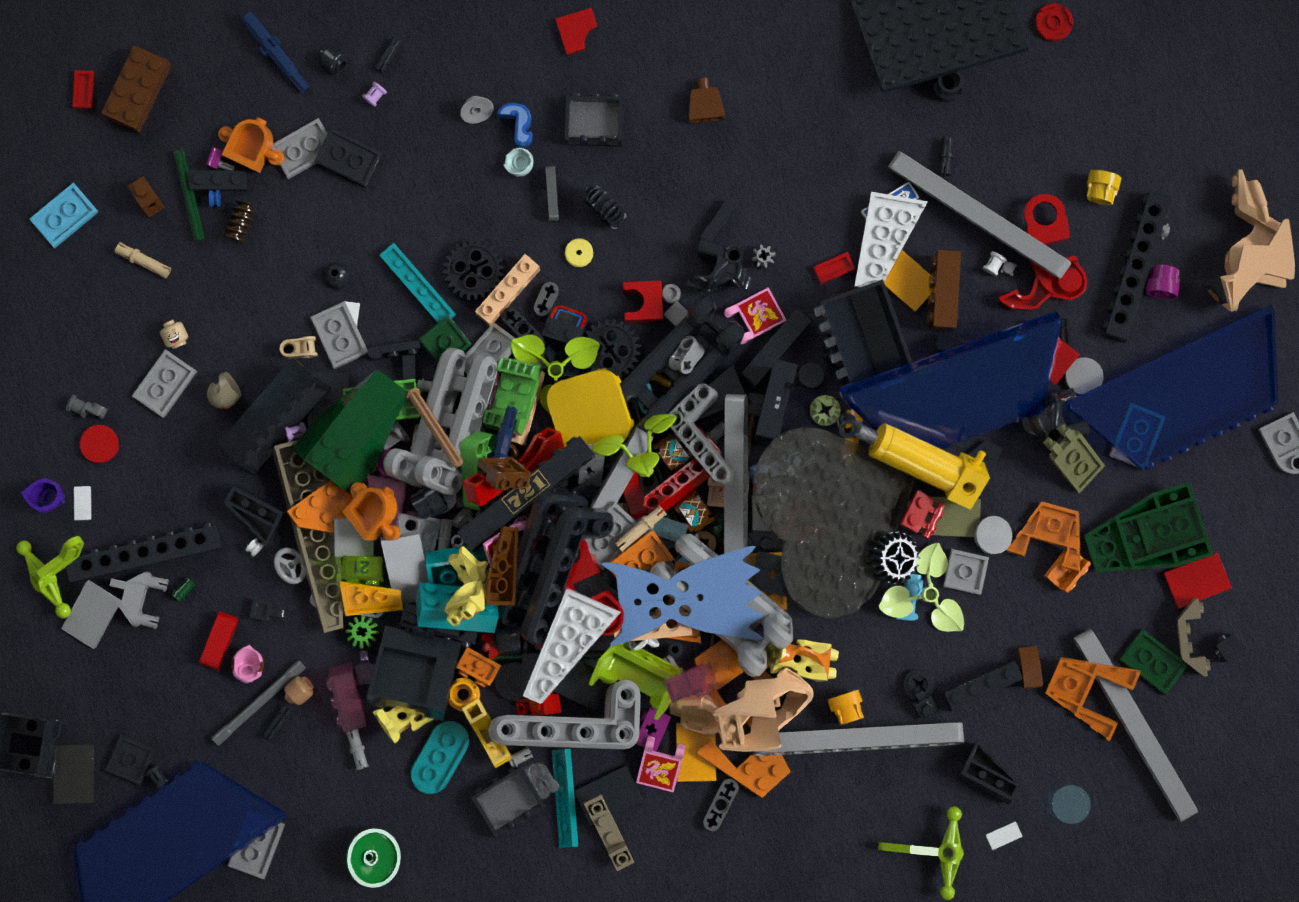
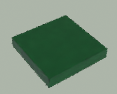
M448 314L418 338L437 363L445 350L456 348L464 352L472 345Z

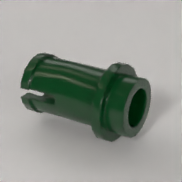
M186 577L176 590L173 589L172 596L181 602L185 600L184 597L196 584Z

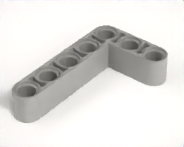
M700 384L669 413L677 416V419L681 417L679 424H676V419L671 429L716 482L729 486L735 481L734 471L694 424L715 403L718 397L717 391L706 384ZM708 391L707 397L704 398V393ZM694 404V409L690 411V407ZM692 431V435L688 438V433ZM703 444V449L699 452V447ZM715 458L713 465L710 466L711 460ZM726 472L725 478L722 479V474Z

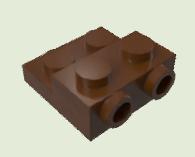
M513 457L479 458L478 466L487 474L486 481L492 488L506 490L509 488L524 489L529 487L531 472Z

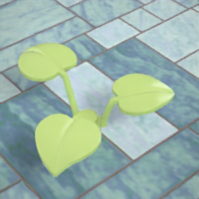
M939 543L931 544L919 553L918 556L921 559L916 561L919 567H916L917 571L920 574H927L926 578L929 586L922 589L921 595L910 597V593L905 587L893 586L885 592L879 604V609L888 616L902 618L908 616L913 611L912 600L923 599L926 602H934L937 607L931 614V620L938 630L945 632L962 631L964 618L959 605L951 599H944L940 605L938 604L939 592L933 587L930 575L933 577L942 576L947 570L948 560Z

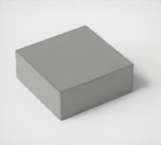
M676 301L663 315L676 327L686 316L687 310Z

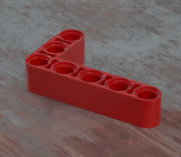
M694 422V424L697 426V428L702 432V434L707 438V440L712 444V446H713V447L717 450V452L722 456V453H721L720 449H719V448L714 444V442L703 432V430ZM696 458L646 495L643 501L648 515L658 505L663 509L659 513L668 510L710 477L709 473ZM711 460L710 466L713 465L715 460ZM702 468L700 472H695L697 469ZM683 480H688L686 483H680ZM653 503H657L656 506L650 507Z

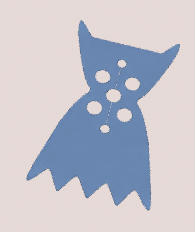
M748 546L701 561L680 571L670 580H664L655 574L626 565L610 562L602 563L604 567L616 574L619 603L624 611L622 632L610 645L615 646L638 638L662 626L669 619H674L678 623L704 632L763 640V637L751 630L749 626L764 615L747 606L750 601L762 592L745 584V581L760 570L743 562V559L753 551L755 546ZM678 582H687L689 589L686 592H679L676 587ZM650 583L657 584L659 587L658 593L654 595L649 594L647 586ZM666 594L673 595L675 597L674 604L670 606L665 605L663 597ZM698 594L704 596L702 601L697 600L696 596ZM637 598L641 600V605L639 606L634 604V600ZM688 605L691 608L690 615L682 616L679 613L680 606ZM653 607L661 610V616L657 619L649 615V611Z

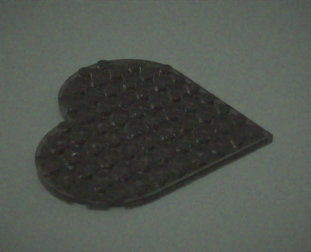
M800 427L786 431L767 446L755 470L753 496L757 512L765 526L774 535L785 540L782 550L781 568L785 586L792 599L802 609L813 615L824 618H838L850 615L861 609L860 606L867 600H870L876 592L881 579L878 577V574L873 572L876 567L870 565L874 562V559L870 558V556L874 555L871 549L877 547L874 542L880 541V536H885L888 532H898L899 524L916 478L870 457L869 449L828 431L812 427Z

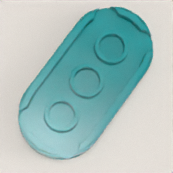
M447 721L437 725L432 731L411 769L413 784L419 791L426 794H434L443 790L448 784L469 746L468 732L461 724Z

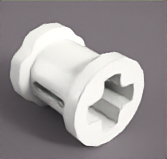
M992 251L988 263L982 269L997 277L998 270L1002 263L1006 262V258Z

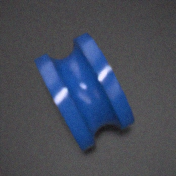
M209 190L210 207L214 205L220 207V190H216V192Z

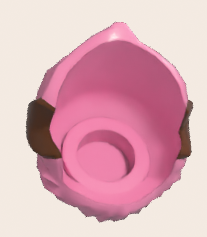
M250 645L236 652L231 664L233 676L243 683L253 682L261 677L264 669V661L261 654Z

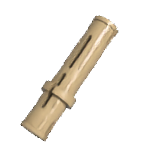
M121 242L117 245L115 253L125 257L130 263L139 264L165 279L170 274V267L144 255L140 250L130 248Z
M658 505L656 509L649 515H644L642 517L643 520L614 543L623 552L648 529H653L654 524L667 515L666 512L662 511L659 513L663 509Z

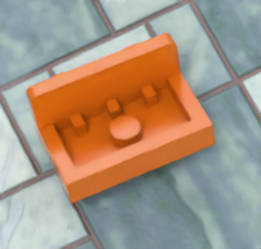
M1066 548L1044 576L1059 590L1068 593L1076 586L1078 579L1088 571L1091 563L1080 556V572L1063 568L1062 564L1067 552Z
M467 647L456 668L459 669L457 673L466 678L471 675L476 678L475 683L485 687L486 684L491 686L501 665Z

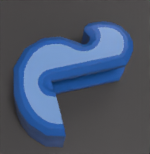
M507 103L500 107L497 113L498 118L516 119L514 137L516 146L523 149L529 147L533 140L532 132H527L532 122L529 109L518 103Z

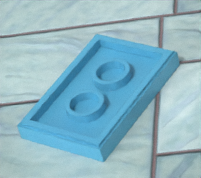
M72 183L34 214L30 220L48 242L56 248L96 215L98 211L80 189Z

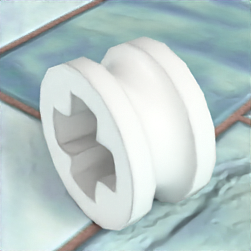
M257 537L245 549L247 552H251L252 557L264 546L262 542H258L259 539Z

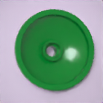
M375 828L363 830L351 840L347 848V870L354 881L362 886L376 888L387 884L396 875L400 866L401 854L398 843L391 834L384 830ZM367 854L369 855V860H368V861L366 860V855H367Z

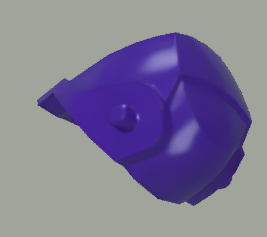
M48 478L35 481L25 491L21 492L27 503L40 513L47 514L65 503V494L61 486Z

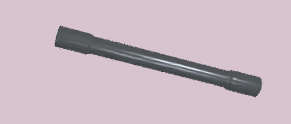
M300 660L296 661L277 681L233 720L211 737L218 746L222 744L240 725L285 685L306 669L304 664Z

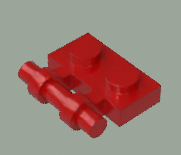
M917 490L899 525L915 534L922 528L925 530L922 537L929 540L931 534H934L937 529L935 526L939 518L941 519L944 514L945 505L939 502L936 508L932 507L935 499ZM929 513L932 517L929 523H926L924 520Z

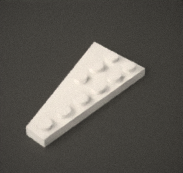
M871 192L855 286L873 280L883 279L885 281L923 212L927 201Z
M569 588L566 589L523 696L539 704L543 703L621 612Z

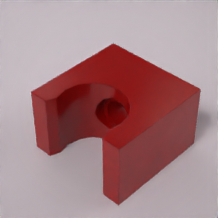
M662 281L623 282V292L625 294H638L644 302L639 311L625 313V324L663 322Z

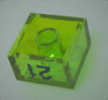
M343 556L342 579L353 584L366 582L369 586H379V583H384L385 559L371 556Z

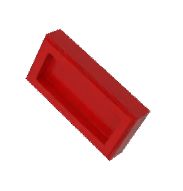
M74 70L73 109L93 108L94 71Z
M846 252L814 266L813 270L820 285L854 271L855 266L849 253Z

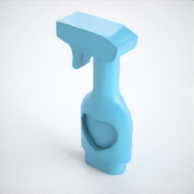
M910 574L911 579H905L904 587L909 591L910 597L919 596L923 588L921 575ZM917 600L911 601L913 611L908 616L896 618V620H917L918 615L915 613Z

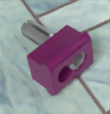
M212 147L206 167L217 170L218 167L227 171H234L233 165L220 160L223 151Z

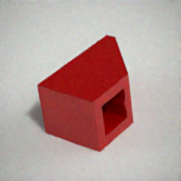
M559 693L550 694L541 704L528 698L516 701L518 715L545 716L562 712Z

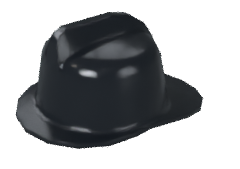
M550 343L546 347V354L550 363L552 361L562 363L569 357L565 352V346L559 343ZM571 360L563 366V374L558 378V382L579 375V368L573 366Z

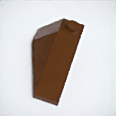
M501 527L485 583V605H515L518 527Z

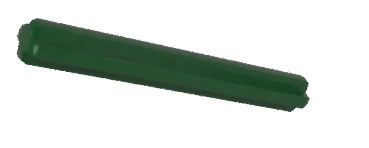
M177 150L173 154L194 241H202L205 239L194 191H189V169L184 150Z

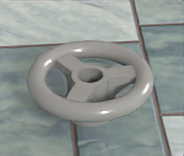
M282 548L276 553L274 567L280 578L290 584L302 582L306 573L300 553L291 548ZM287 553L295 558L293 560H286L281 556ZM300 563L301 573L299 577H296V565Z

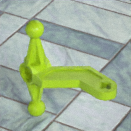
M80 536L69 539L64 543L60 554L46 565L31 553L32 547L28 541H20L16 549L20 555L25 556L32 586L56 606L55 612L59 618H67L71 613V609L68 604L62 602L55 574L79 557L84 545L83 540Z
M955 806L947 810L946 815L950 822L940 848L878 842V850L939 856L944 886L940 889V896L944 900H951L955 895L952 883L964 855L957 821L961 819L962 812ZM950 849H952L953 856L951 858L949 857Z

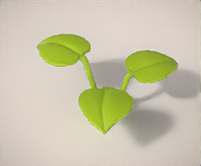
M525 335L511 341V348L515 358L532 364H537L538 359H540L548 367V373L554 378V384L558 382V378L563 374V366L570 360L576 368L585 369L590 367L596 359L600 346L599 342L594 339L577 337L570 340L565 346V352L569 356L562 363L559 361L549 363L541 356L544 353L545 347L539 337ZM552 384L544 386L539 395L541 405L549 413L547 395Z
M658 414L650 417L645 422L644 427L648 430V452L640 453L633 457L626 446L622 444L624 438L620 435H609L600 439L591 450L597 455L608 456L622 448L630 458L627 462V467L642 477H650L654 472L653 468L659 461V455L651 452V434L667 430L676 421L677 416Z

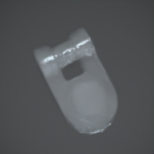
M535 763L529 767V779L542 799L547 798L551 792L559 790L558 782L553 779L545 764Z

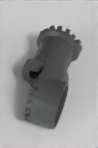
M72 395L66 407L67 411H74L80 414L82 418H85L89 412L103 419L108 410L93 402H83L77 399L75 395Z

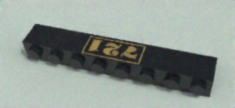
M574 436L566 443L567 446L562 450L559 448L551 454L552 458L547 462L544 460L536 466L537 470L531 474L529 487L524 489H507L503 497H497L492 500L489 508L480 510L474 515L475 519L471 522L466 521L459 527L460 530L457 533L473 553L481 548L483 543L500 533L501 527L509 526L516 518L528 511L539 494L553 491L596 457L580 436L577 438Z

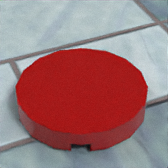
M1055 3L1041 8L1035 19V27L1038 34L1045 40L1052 42L1061 41L1067 37L1073 26V19L1069 10Z
M105 425L89 427L83 433L80 440L82 454L94 463L110 461L119 450L117 434Z

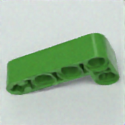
M476 431L464 438L461 443L463 504L466 508L480 511L482 509L486 510L489 505V501L482 506L468 502L463 481L477 472L486 474L478 466L479 458H487V454L493 451L497 437L495 434Z

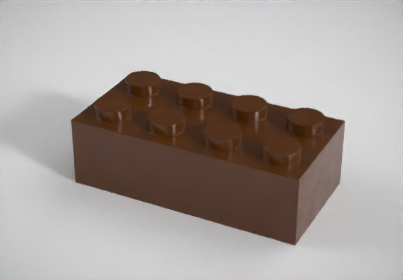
M134 45L101 114L110 121L140 133L171 68L170 62Z
M938 250L930 259V269H933V274L929 277V288H932V293L928 296V307H931V311L927 314L926 325L930 326L929 331L953 332L957 328L961 251Z

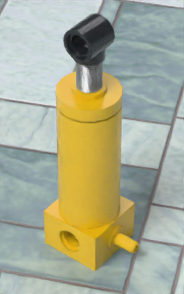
M850 413L840 415L837 420L841 436L844 438L859 437L860 440L870 443V457L945 491L948 500L970 510L990 479L985 463L982 462L986 456L984 451H979L975 458L963 452L957 457L887 423H883L875 431L862 425ZM847 423L852 424L849 428L843 427Z

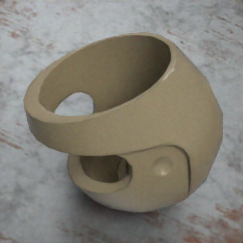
M227 372L219 374V382L217 384L211 383L207 390L209 403L214 408L220 410L231 408L241 397V391L237 383Z

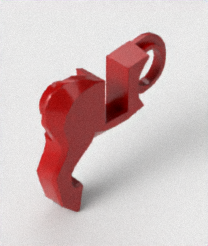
M1039 194L1027 203L1024 211L1027 234L1046 246L1064 242L1070 238L1065 208L1056 196ZM1040 203L1050 204L1056 211L1055 221L1047 226L1038 224L1033 217V210L1036 205ZM1076 256L1066 258L1071 262V265L1061 279L1056 278L1030 261L1035 274L1031 293L1027 296H1021L1018 290H1014L999 297L997 301L1009 310L1035 311L1051 297L1070 301L1080 297L1085 292L1088 282L1086 273L1077 262Z
M585 539L580 543V558L572 566L562 598L568 588L576 592L573 584L601 572L596 555L590 553ZM609 590L591 597V599L621 612L602 635L610 636L617 632L624 622V611L619 601ZM545 641L539 643L536 647L542 650Z

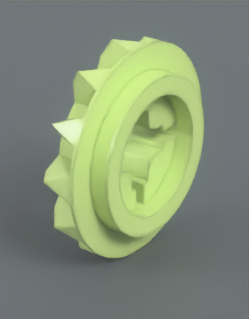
M828 395L819 396L810 406V415L819 425H831L840 416V405L834 397ZM822 404L825 405V407L832 406V408L828 411L830 417H828V415H826L825 413L818 414L822 410Z

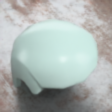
M513 149L506 155L504 167L511 175L517 177L525 176L533 167V156L526 149Z

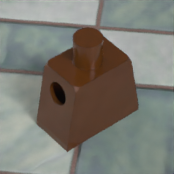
M708 78L697 79L698 89H692L690 93L689 124L725 120V111L718 88H709Z
M144 176L128 186L149 218L165 208Z

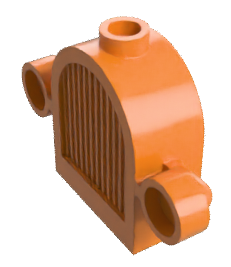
M256 117L255 120L249 119L240 122L235 126L234 130L224 126L218 132L219 138L227 143L222 155L260 173L267 158L271 164L276 166L281 165L285 159L281 151L277 149L271 150L273 146L272 133L265 126L267 121Z
M354 483L350 489L354 499L343 511L347 519L364 540H376L382 532L386 540H397L400 537V529L396 525H390L397 513V502L394 492L388 487L367 488L364 483Z

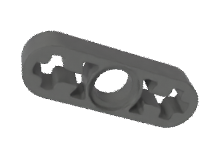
M547 166L545 168L549 221L559 220L555 166Z
M726 779L722 782L703 820V825L707 830L715 831L720 827L738 792V783L735 780ZM732 782L734 783L733 787L735 790L734 792H729L728 796H731L729 801L726 797L719 796L720 792L725 794L726 787L724 785ZM718 799L725 800L727 804L726 808L722 811L717 810L715 807ZM713 809L715 812L723 815L721 818L717 816L715 819L717 825L710 828L708 827L709 823L706 821L708 818L712 819L714 814L710 812Z

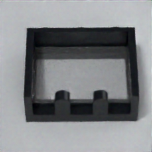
M571 93L566 95L565 145L622 147L623 97H619L617 94H610L608 97L600 96V94L581 96L579 93Z
M515 766L507 771V776L502 779L500 776L490 782L491 786L486 789L484 787L477 789L473 792L475 796L471 797L495 838L502 836L546 808L522 767L517 768Z

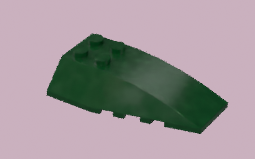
M377 369L315 418L291 450L351 495V486L354 483H364L377 466L379 457L384 450L386 441L394 427L408 392Z
M1190 482L1152 493L1084 535L1096 572L1178 567L1214 555Z

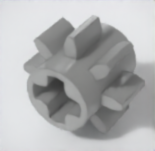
M760 245L759 251L753 250V253L757 256L753 257L752 261H757V268L763 265L767 269L768 263L774 264V261L770 259L775 256V253L770 252L771 246H768L766 249ZM761 253L768 256L766 261H763V258H759Z

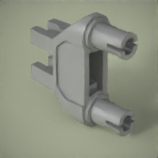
M144 572L127 582L111 578V587L124 590L118 608L122 610L133 627L143 625L154 629L157 628L158 624L150 621L159 622V617L143 614L142 608L147 589L151 587L166 591L167 586L160 585V583L168 585L169 580L152 576L150 572Z

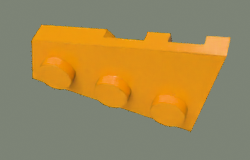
M340 581L345 616L403 610L401 590Z

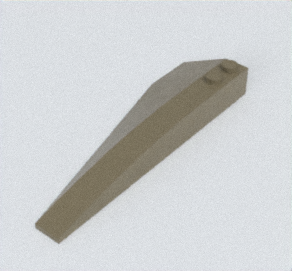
M298 440L271 448L288 510L330 481L328 477L291 450ZM290 518L323 632L343 628V603L340 588L342 565L341 557L334 556V534L298 528Z

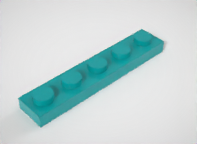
M395 243L380 254L384 262L437 323L447 314L451 319L456 316L454 311Z
M571 749L552 750L559 848L578 847Z

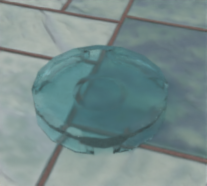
M1067 785L1058 789L1053 795L1051 802L1054 815L1061 822L1068 824L1079 823L1084 820L1091 808L1087 792L1075 785Z

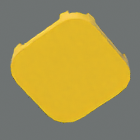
M606 368L563 379L552 385L548 391L547 404L555 429L561 432L564 447L567 446L566 443L574 436L576 438L580 436L586 444L593 445L609 435H620L624 438V441L628 439L634 427V419L630 418L620 387L622 381L619 376L606 370Z

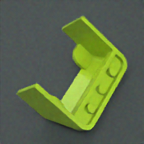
M626 642L615 646L611 645L599 658L589 685L592 686L598 679H601L606 684L615 683L617 680L634 682L641 692L651 697L649 702L657 710L654 719L658 720L671 703L683 681L685 673L680 668L644 649L632 650Z

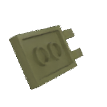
M1061 423L1056 428L1064 437L1060 444L1056 441L1053 442L1049 437L1043 443L1051 451L1049 454L1051 461L1072 488L1080 493L1105 465L1080 432L1071 430L1069 427L1066 428Z
M931 497L935 499L932 507L936 508L939 502L945 505L944 514L941 519L939 518L935 526L937 529L931 536L974 538L975 527L980 522L981 499H977L970 510L948 500L947 497ZM928 513L924 522L929 523L932 515ZM920 528L919 533L923 535L925 530Z

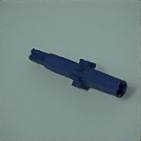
M252 12L246 14L241 21L261 45L258 48L264 57L267 54L271 57L301 94L307 91L310 87L280 48V39L276 35L272 37Z
M507 406L503 422L498 430L494 449L491 454H487V458L508 457L514 431V422L518 411L516 407Z

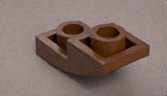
M1037 646L1018 648L1017 654L1021 667L1020 673L1023 678L1021 680L1023 689L1042 687V671Z

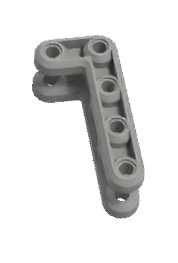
M449 348L441 354L426 404L443 431L446 433L447 428L450 429L449 440L461 457L460 448L463 439L476 431H480L497 376L498 366L493 357L479 355L473 360L467 377H463L467 358L462 350ZM458 392H462L458 409L453 414L452 409ZM422 417L411 452L394 448L385 455L383 467L389 477L412 486H425L446 495H454L462 487L461 466L458 468L453 467Z
M683 534L675 543L677 553L679 552L689 561L690 565L688 567L718 556L691 534ZM664 561L657 562L650 570V573L664 580H670L679 573ZM748 580L745 581V584L759 590ZM680 581L677 583L676 587L679 592H686L689 589L687 582ZM763 592L747 604L748 607L764 615L749 626L751 630H754L761 623L764 627L763 640L716 634L737 652L738 665L751 677L760 676L766 670V646L770 642L778 649H786L793 641L792 618ZM667 594L675 600V597L673 595ZM698 594L696 598L698 601H702L704 596ZM682 605L683 608L691 613V608L688 605Z
M629 680L609 685L605 693L603 719L504 715L498 716L490 722L488 735L494 743L499 745L595 749L631 748L639 738L640 689L634 682ZM621 692L625 695L624 699L621 698ZM503 725H505L508 729L506 735H504L501 731ZM542 727L546 729L545 736L541 734ZM581 729L585 731L584 737L580 735ZM620 730L623 732L622 739L619 736Z

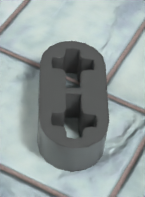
M554 282L545 283L537 297L534 311L539 317L543 318L550 314L558 297V286ZM552 286L555 294L551 293L549 298H546L547 291L545 289H549ZM544 301H547L546 308L548 310L540 313L538 305L542 306Z

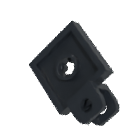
M758 551L754 567L760 571L752 576L751 583L761 592L788 597L790 588L797 590L807 589L810 573L803 569L794 568L796 560L794 558ZM772 569H776L775 571L778 573V577L775 576L774 579H770V575H767V572ZM798 577H803L804 583H800Z

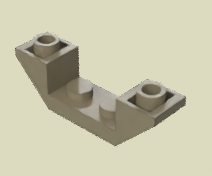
M1193 598L1176 619L1180 656L1182 660L1201 675L1208 676L1207 671H1211L1209 659L1206 660L1204 655L1190 656L1193 653L1192 642H1188L1187 634H1191L1190 624L1186 623V620L1201 618V613H1204L1203 602H1199L1198 598Z
M600 794L584 802L616 870L619 871L635 863L602 795Z

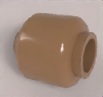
M296 676L284 688L286 700L290 704L302 705L313 695V684L306 677Z

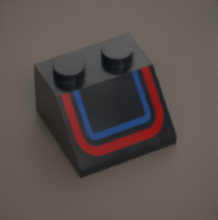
M555 302L546 321L542 336L544 339L566 346L570 340L584 336L591 314Z

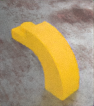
M477 699L463 707V712L483 744L494 767L496 768L511 760L512 756L506 745L496 744L490 739L488 726L492 720L481 701Z

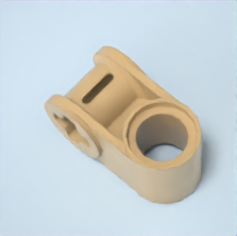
M308 336L284 340L280 345V352L286 359L317 357L314 345L316 337ZM287 345L294 347V351L291 354L284 353V348Z

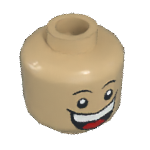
M174 320L163 324L164 328L161 329L160 335L166 347L175 349L186 344L185 340H187L188 334L182 322L175 323Z

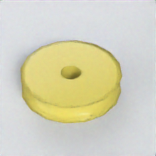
M577 238L572 240L565 248L566 260L574 267L588 265L593 258L591 244L584 239ZM581 251L582 254L577 255L576 252Z

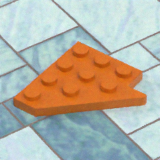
M330 480L286 512L298 528L334 534V518H347L343 511L352 502L354 497Z

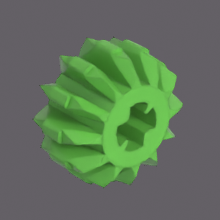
M361 616V622L355 617V625L351 622L348 623L352 630H346V633L352 634L347 640L355 639L352 644L354 647L360 641L359 647L361 649L364 648V642H366L368 647H371L369 640L377 641L372 635L379 634V631L372 630L378 625L375 623L370 626L372 618H369L365 623V616ZM359 628L367 629L365 637L358 635V632H360Z

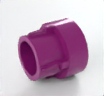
M1168 265L1153 266L1150 277L1147 280L1145 293L1158 299H1177L1180 287V270Z

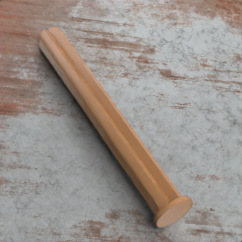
M418 388L412 389L406 395L407 400H411L453 467L458 468L463 464L462 458L421 397V391Z

